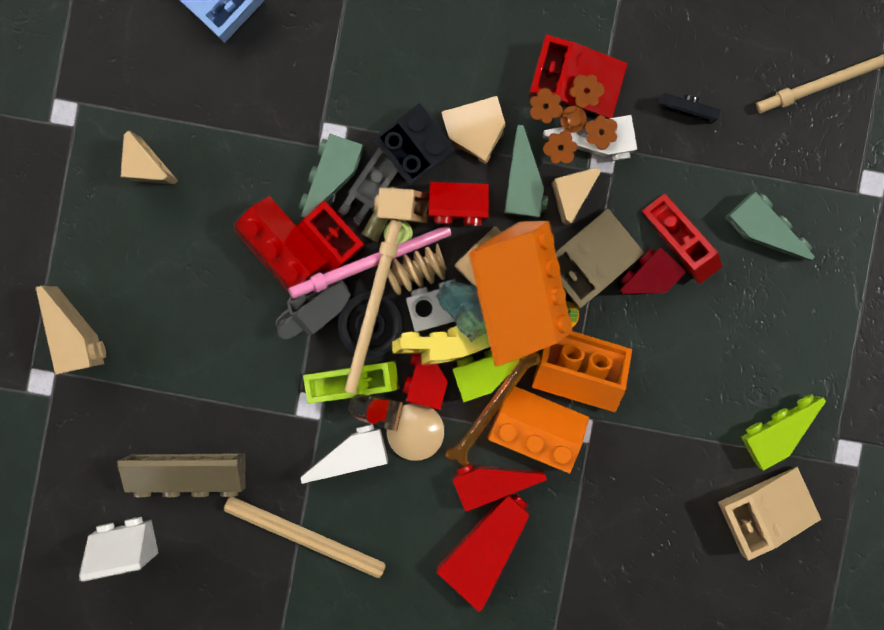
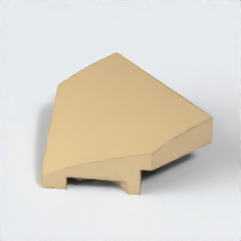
M497 96L441 112L449 141L453 143L455 149L458 151L463 150L476 156L479 161L485 164L491 157L490 154L499 139H502L504 136L505 121Z

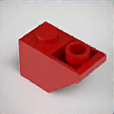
M413 353L410 365L415 366L413 378L407 376L403 393L408 394L406 401L440 410L448 380L439 364L421 365V353Z

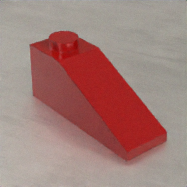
M663 194L642 210L657 233L698 284H701L722 268L719 253L666 194Z
M472 464L458 468L456 470L457 474L452 476L465 512L547 480L543 471L477 466L473 468Z

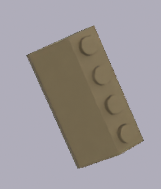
M130 454L118 460V469L124 492H133V497H150L151 492H162L163 497H178L180 492H191L192 497L209 496V492H220L222 497L238 496V492H242L246 488L245 454Z

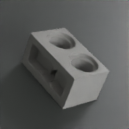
M455 279L438 283L440 289L428 292L427 287L410 291L412 297L406 298L415 332L471 317L462 283L456 284ZM454 292L459 295L460 305L456 309L445 307L443 299L447 293ZM421 300H427L432 304V313L427 317H421L416 312V304Z

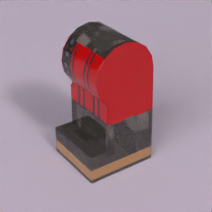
M356 394L350 401L349 415L351 418L397 431L404 402L382 396Z

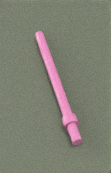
M445 225L396 245L399 246L396 257L451 236L449 226ZM378 252L325 274L319 272L309 276V280L288 288L289 294L292 299H295L312 291L318 293L325 290L329 284L377 266L381 254Z

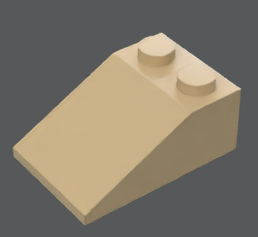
M57 286L36 287L55 375L103 365V358H106L104 343L99 341L97 334Z

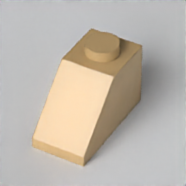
M379 188V195H376L374 203L375 211L378 212L377 218L428 223L430 194L416 190Z

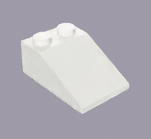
M142 517L125 520V525L114 527V523L97 526V531L88 536L80 571V580L85 581L138 570L146 565L158 554L152 520L143 521Z

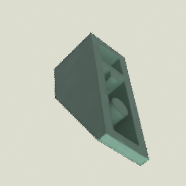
M517 125L504 214L538 219L541 212L546 213L548 196L543 195L544 186L524 126Z

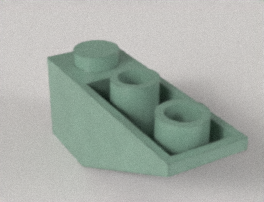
M330 133L327 140L322 139L318 150V155L321 156L318 167L313 166L308 179V183L312 184L309 194H303L299 205V210L303 211L301 217L305 218L324 200L327 202L356 174L364 150L362 144Z
M757 192L749 194L724 217L746 240L804 261L815 258L810 252L812 246L801 236L798 238L791 231L793 228L792 224L783 215L778 217L771 209L773 207L772 202L762 193L760 195Z

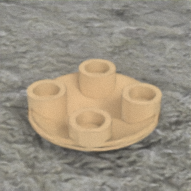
M416 403L405 404L401 408L395 431L397 409L390 417L387 428H389L387 429V439L394 452L402 458L413 461L424 460L436 453L444 439V425L439 414L433 408Z

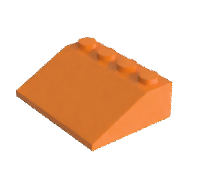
M549 221L518 222L469 252L495 366L504 365L557 344L572 333V321L568 313L566 293L562 285L560 265L557 261L554 236L551 232Z

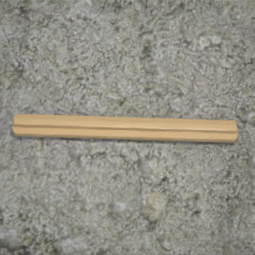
M229 497L224 506V511L371 576L380 578L384 572V562L237 498Z

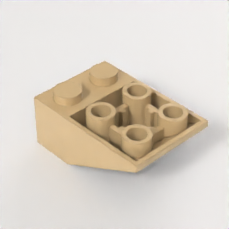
M797 466L718 502L741 555L748 561L777 548L821 520Z

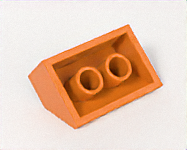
M572 331V333L557 344L541 350L532 388L616 412L626 391L632 349Z
M509 384L488 434V440L570 474L581 449L590 417Z

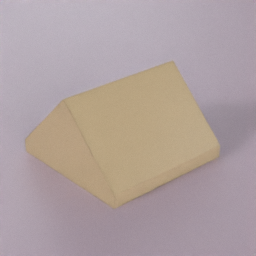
M129 130L124 134L121 177L134 182L172 185L178 182L176 177L140 136Z
M593 168L556 178L551 183L561 222L566 226L574 220L599 176L600 169Z

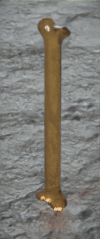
M531 353L519 358L517 365L456 447L447 449L446 457L448 460H457L461 466L468 464L467 451L528 368L540 363V355L538 353Z

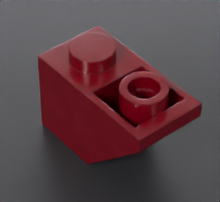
M661 247L655 251L650 248L639 259L640 267L635 272L630 269L619 280L621 286L617 291L621 294L667 293L686 271Z

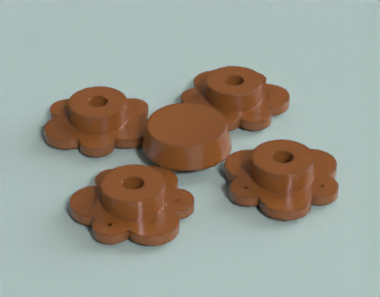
M578 75L574 78L573 84L575 87L570 89V95L575 97L577 106L567 107L564 111L561 105H559L561 101L560 96L557 94L552 95L549 89H541L537 96H533L530 99V104L533 106L530 109V116L533 119H541L544 123H550L552 118L560 117L561 125L566 130L560 132L559 135L557 133L550 134L549 142H546L543 146V152L547 156H551L550 160L552 163L557 164L561 161L567 164L573 161V152L577 150L578 146L576 142L572 141L571 133L579 132L584 127L586 133L589 134L587 142L595 144L599 150L607 149L610 142L617 140V134L615 133L617 122L615 120H606L604 116L599 115L595 121L586 123V114L581 109L589 104L591 106L597 105L599 102L598 97L604 94V86L597 82L595 75H589L588 77ZM585 88L589 91L587 94L584 93ZM544 104L548 105L547 109L543 108ZM599 130H603L602 135L599 134ZM559 145H562V150L558 149Z

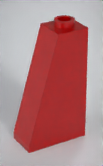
M515 494L513 497L508 495L501 498L437 566V573L478 612L483 609L530 516L526 510L529 505L518 494Z

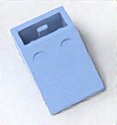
M179 0L224 43L264 2V0Z

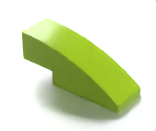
M394 360L363 365L356 394L344 391L351 367L303 375L307 404L398 390L400 387L396 362Z

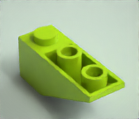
M490 349L484 351L485 357L474 360L473 356L457 360L458 366L452 369L463 402L492 393L526 356L501 366H495Z
M813 394L807 395L797 401L798 406L789 411L787 408L779 410L771 416L773 420L764 425L762 422H759L746 429L747 434L741 438L758 468L765 470L791 455L825 404L826 400L824 397H814Z

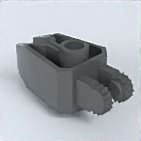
M339 280L327 285V289L318 293L312 291L295 299L290 297L287 301L288 309L275 320L279 337L289 340L292 336H296L303 330L307 335H311L323 328L326 323L343 310L351 294L348 292L346 284Z

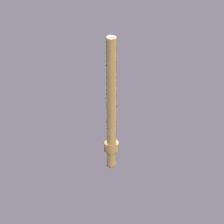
M884 54L794 89L785 88L776 92L775 96L757 102V110L761 114L779 106L781 108L790 106L797 99L884 67Z
M390 220L385 242H381L379 249L381 257L344 390L356 394L392 258H396L399 246H396L402 225L398 221Z

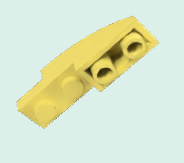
M471 320L458 321L456 326L447 330V333L434 332L430 333V337H419L418 332H406L401 334L402 337L392 342L393 353H421V365L455 361L490 347L485 322L484 325H474V321Z

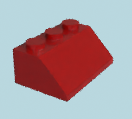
M270 196L251 206L235 223L234 232L288 293V288L309 280V276L316 274L328 262Z

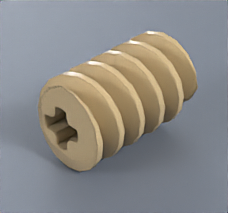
M436 244V253H433L429 247H426L425 257H422L418 251H414L413 261H411L407 254L403 255V264H400L396 258L392 259V268L389 269L387 278L391 288L397 295L401 294L402 285L408 291H412L413 281L420 288L423 287L424 278L430 284H433L435 274L441 280H445L447 269L439 245Z

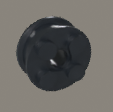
M371 293L360 294L349 300L339 315V336L343 344L353 353H355ZM383 295L376 317L379 328L371 335L366 357H378L389 352L392 349V342L400 338L403 331V319L399 308L392 300Z

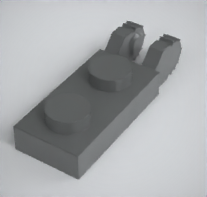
M380 147L349 190V196L337 213L342 217L347 214L355 199L364 203L360 212L353 219L352 224L356 227L362 223L370 209L374 208L375 197L379 195V188H387L398 173V170Z

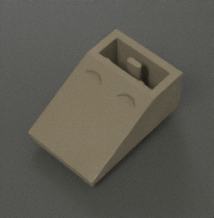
M606 209L555 251L560 265L563 289L577 308H581L644 254V251L609 209Z

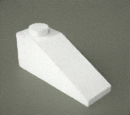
M632 116L610 118L617 122V130L615 131L617 140L610 142L609 147L605 150H599L595 144L587 142L589 134L586 133L585 127L579 132L571 133L572 141L577 143L578 150L602 157L613 156V161L631 158L630 153H634L637 150ZM563 127L544 130L543 139L549 141L550 134L557 133L559 135L560 132L566 130ZM599 130L600 135L603 134V130Z
M373 424L357 427V433L350 435L303 474L301 482L307 483L387 464L388 456L381 427L374 429Z

